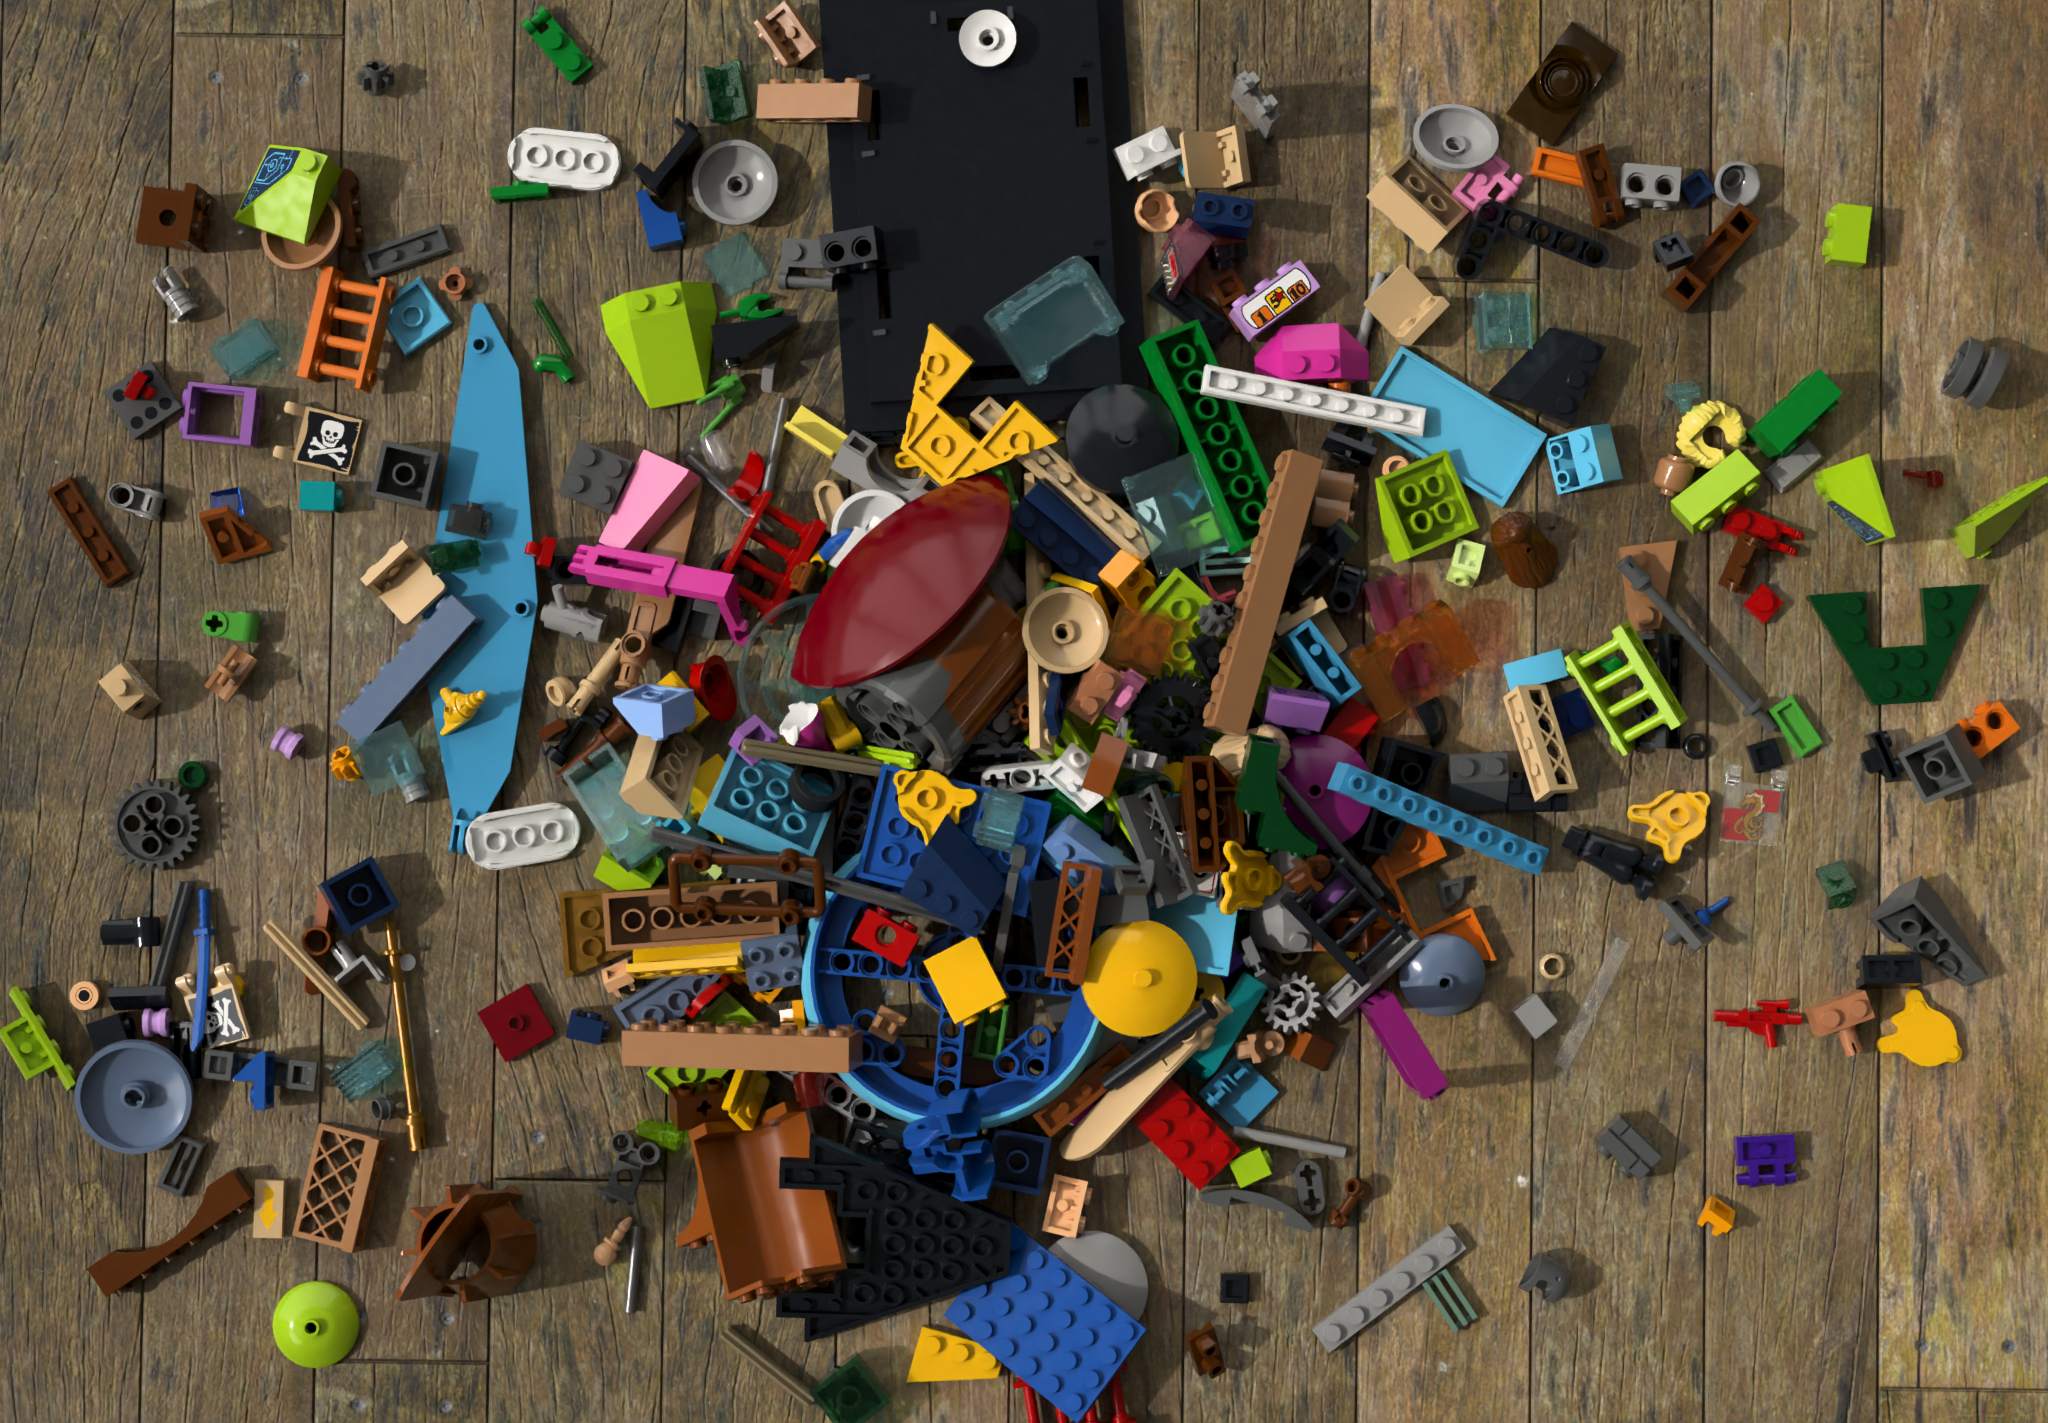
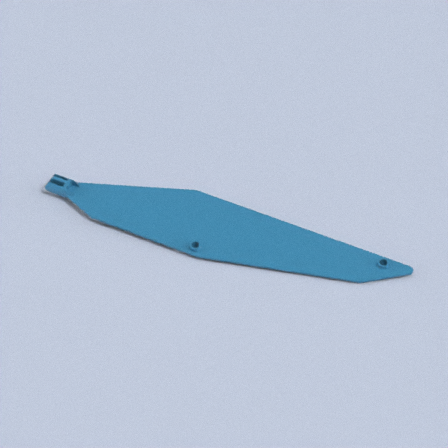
M476 303L472 309L431 569L446 584L447 590L423 613V620L427 617L431 618L437 611L436 605L439 601L452 594L460 597L484 619L427 682L454 817L448 852L455 853L457 851L458 854L462 855L468 853L465 846V837L470 824L477 817L488 812L511 772L538 606L535 556L524 554L526 543L529 541L533 542L520 371L487 307L483 303ZM484 341V348L478 350V344ZM522 604H525L526 611L521 614L519 608ZM450 687L452 692H461L462 694L484 690L487 693V697L480 707L477 708L474 717L449 735L442 736L440 731L445 725L443 714L446 703L440 695V690Z

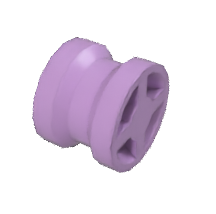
M284 724L273 738L270 749L275 752L281 751L284 753L285 758L292 760L303 746L305 735L301 733L295 734L291 731V727Z
M152 1008L144 1009L142 1031L145 1037H152L154 1034H160L162 1037L170 1036L169 1022L172 1021L170 1008H162L160 1011H154Z

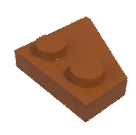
M228 505L199 513V519L219 565L272 551L271 541Z

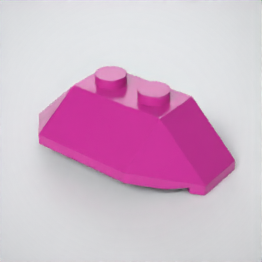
M1339 323L1281 326L1254 357L1255 374L1302 384L1370 381L1369 352Z

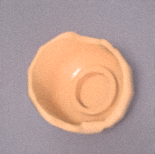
M1149 189L1138 197L1134 209L1137 222L1149 232L1165 233L1175 227L1180 217V213L1176 210L1175 198L1162 189Z

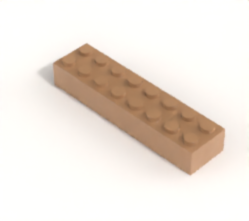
M648 1018L640 1019V1022L631 1023V1027L622 1030V1066L850 1073L863 1065V1030H854V1025L848 1024L837 1025L834 1029H826V1024H808V1028H797V1023H781L780 1027H769L768 1022H753L752 1026H741L740 1021H726L724 1025H713L711 1020L696 1021V1024L687 1025L685 1020L682 1019L668 1020V1023L658 1024V1019Z

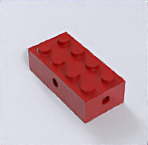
M1172 1077L1131 1118L1199 1191L1241 1151Z

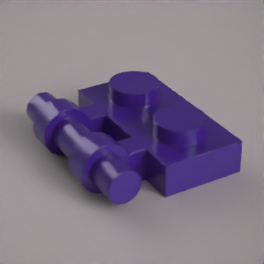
M1794 1134L1734 1136L1736 1165L1747 1166L1748 1169L1746 1174H1736L1737 1185H1748L1749 1188L1759 1187V1184L1784 1186L1785 1183L1796 1182L1795 1171H1785L1784 1164L1796 1163ZM1773 1164V1172L1759 1173L1758 1165Z

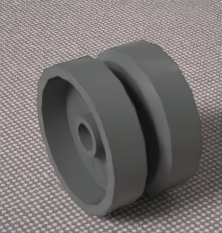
M1972 336L1966 337L1949 363L1941 384V393L1953 399H1957L1964 394L1963 397L1966 405L1978 410L1983 408L2000 382L2007 364L2008 353L1994 346L1985 351L1983 341Z

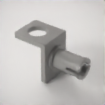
M345 940L335 943L338 946L337 948L335 946L330 948L329 951L343 967V971L334 978L337 983L347 984L366 967L369 968L379 983L385 985L391 983L373 957L363 954L360 958H357Z

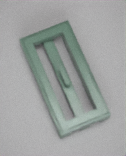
M1445 1267L1421 1283L1454 1333L1460 1327L1467 1325L1469 1321L1478 1317ZM1441 1277H1445L1468 1312L1466 1316H1463L1439 1280ZM1432 1283L1436 1284L1459 1319L1457 1322H1453L1430 1287Z

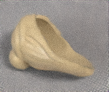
M1262 724L1257 728L1246 730L1245 736L1234 737L1226 734L1214 743L1210 751V755H1214L1219 760V763L1237 781L1239 780L1249 733L1278 739L1281 745L1277 763L1278 770L1284 768L1291 757L1288 737L1281 729L1271 724Z

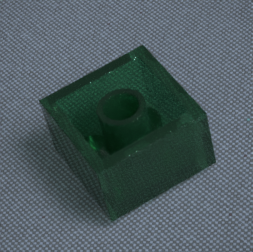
M857 1351L812 1385L809 1391L832 1423H865L887 1406L892 1398Z

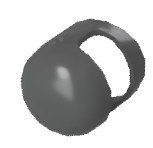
M1538 1252L1530 1260L1518 1288L1529 1292L1535 1286L1541 1290L1543 1301L1555 1303L1560 1301L1568 1292L1571 1285V1273L1564 1264Z

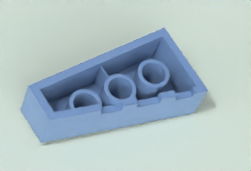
M1072 814L1050 827L1042 845L1061 867L1063 860L1098 865L1103 870L1099 895L1118 893L1110 874L1114 865L1140 866V863L1134 864L1123 856L1121 849L1115 845L1112 847L1101 840L1100 834ZM1069 868L1068 875L1079 885L1083 882L1085 871ZM1151 891L1148 894L1149 908L1156 905Z

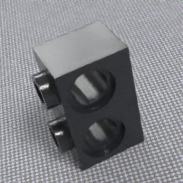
M874 225L819 235L823 269L833 273L834 276H847L851 274L850 270L861 269L863 272L874 271L878 269V265L887 264L883 231ZM870 243L872 247L871 252L863 257V247ZM843 248V258L840 261H836V252Z

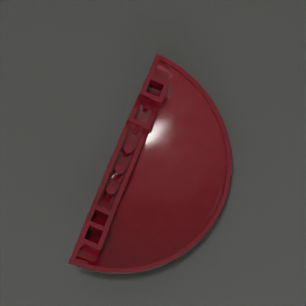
M985 474L959 480L934 489L905 504L867 533L837 566L810 610L798 641L791 669V677L802 685L818 689H833L859 683L899 664L924 647L944 630L980 590L1004 549L1012 522V501L1009 491L1001 479L995 474Z

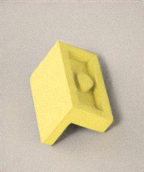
M802 405L790 423L787 421L784 425L787 431L833 461L841 444L848 437V435Z

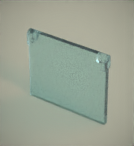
M1193 451L1121 480L1159 578L1166 577L1175 568H1184L1230 548Z

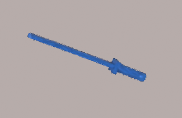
M209 889L198 890L199 929L194 930V936H199L198 971L190 1049L195 1052L204 1038L210 970L211 936H216V930L210 929Z

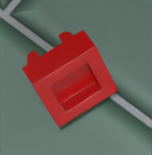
M136 370L123 395L135 401L138 394L152 400L156 390L144 384L148 376Z
M545 536L541 539L540 544L529 541L526 543L524 554L537 557L535 566L549 568L557 539Z

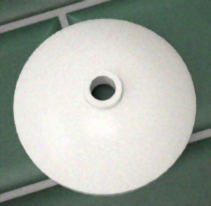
M869 489L855 493L847 498L836 511L831 527V537L845 528L853 529L854 526L867 530L873 516L884 520L906 503L897 495L879 489Z

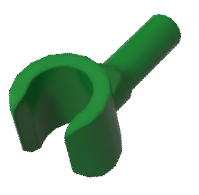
M1584 650L1582 657L1590 652ZM1611 655L1607 661L1602 658L1595 662L1602 666L1608 674L1623 666V662L1614 655Z

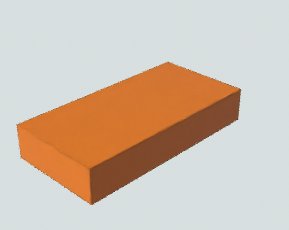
M1542 147L1536 148L1530 176L1585 189L1575 155Z

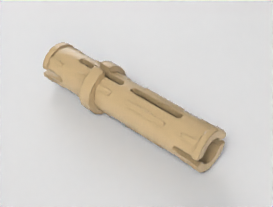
M614 639L612 645L586 680H581L579 683L580 688L569 703L566 704V708L572 713L574 710L576 711L575 715L581 717L591 700L599 696L601 693L600 688L619 664L622 654L620 649L621 639Z

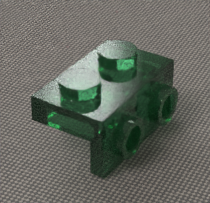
M734 60L713 68L708 66L700 67V85L705 94V110L711 123L725 126L753 117L743 61Z

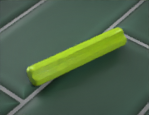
M866 744L860 745V750H856L860 757L879 759L884 764L915 770L917 765L921 764V758H918V754L915 752Z

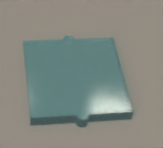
M742 231L725 242L720 241L719 246L702 255L728 299L745 288L750 289L751 284L768 275Z

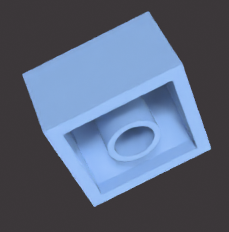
M645 683L613 697V704L639 735L651 736L652 740H666L668 735L683 732L685 727L695 723L694 689Z

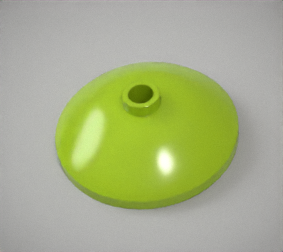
M325 1281L305 1282L288 1291L278 1303L273 1316V1334L281 1352L292 1362L308 1368L327 1367L343 1359L355 1345L360 1329L359 1313L352 1298L339 1286ZM311 1322L316 1325L315 1332L308 1330V1323Z

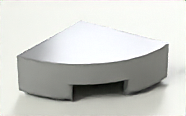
M769 352L766 356L762 369L760 388L763 392H772L779 354Z

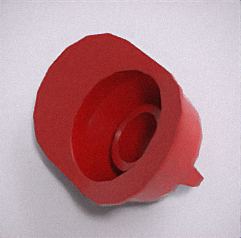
M712 655L705 662L690 666L689 688L694 689V695L699 700L705 702L707 710L715 720L724 722L733 716L737 706V696L725 660L721 656Z

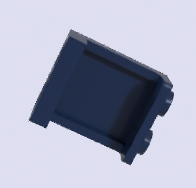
M1197 192L1190 233L1246 241L1248 229L1251 228L1255 200Z

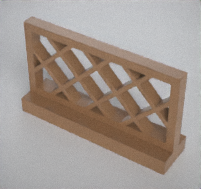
M319 1123L292 1236L341 1248V1251L349 1253L363 1250L389 1143L388 1138L371 1136L326 1123ZM326 1131L335 1133L340 1142L339 1145L329 1151L323 1142ZM343 1135H344V1136H348V1137H350V1138H348V1139L345 1140L344 1137H343ZM355 1139L365 1141L363 1153L355 1158L348 1143ZM343 1148L350 1161L338 1168L331 1154ZM326 1158L333 1172L321 1178L317 1171L318 1162ZM352 1165L357 1173V1178L354 1183L348 1186L341 1172ZM336 1175L343 1190L331 1196L324 1182ZM319 1186L326 1200L315 1207L310 1199L311 1191ZM346 1193L351 1203L349 1210L341 1214L334 1200ZM329 1204L336 1218L324 1224L318 1210ZM312 1214L320 1228L312 1233L302 1231L305 1218ZM338 1221L344 1230L341 1241L333 1239L327 1229Z

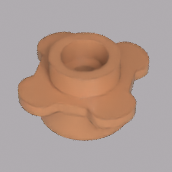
M452 267L444 278L439 281L438 285L441 290H446L450 294L453 301H460L462 294L467 289L472 288L473 281L471 278H466L462 275L458 267ZM455 281L458 282V286L456 287L453 286V283Z

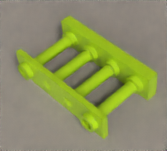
M1629 620L1612 630L1614 636L1611 641L1581 657L1577 649L1564 657L1567 671L1572 677H1576L1609 732L1613 747L1620 751L1623 756L1635 748L1632 740L1663 723L1665 725L1668 724L1670 729L1673 730L1688 719ZM1618 649L1623 650L1629 659L1628 664L1596 682L1588 666ZM1633 674L1638 675L1644 684L1643 689L1611 706L1602 691ZM1647 699L1653 700L1659 709L1658 713L1625 730L1617 716Z

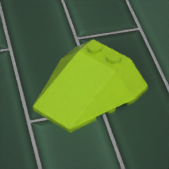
M679 281L626 292L600 305L605 332L650 410L696 401L707 395L713 346L711 325H715L718 311L712 282Z

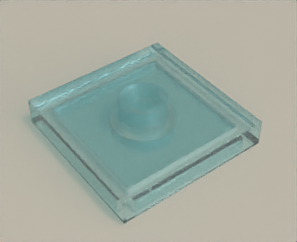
M401 720L347 745L373 797L426 772Z

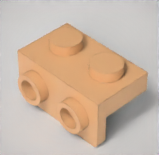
M1057 1174L1054 1175L1042 1231L1075 1239L1077 1233L1083 1234L1086 1217L1081 1216L1083 1204L1089 1205L1093 1188L1087 1187L1088 1181Z

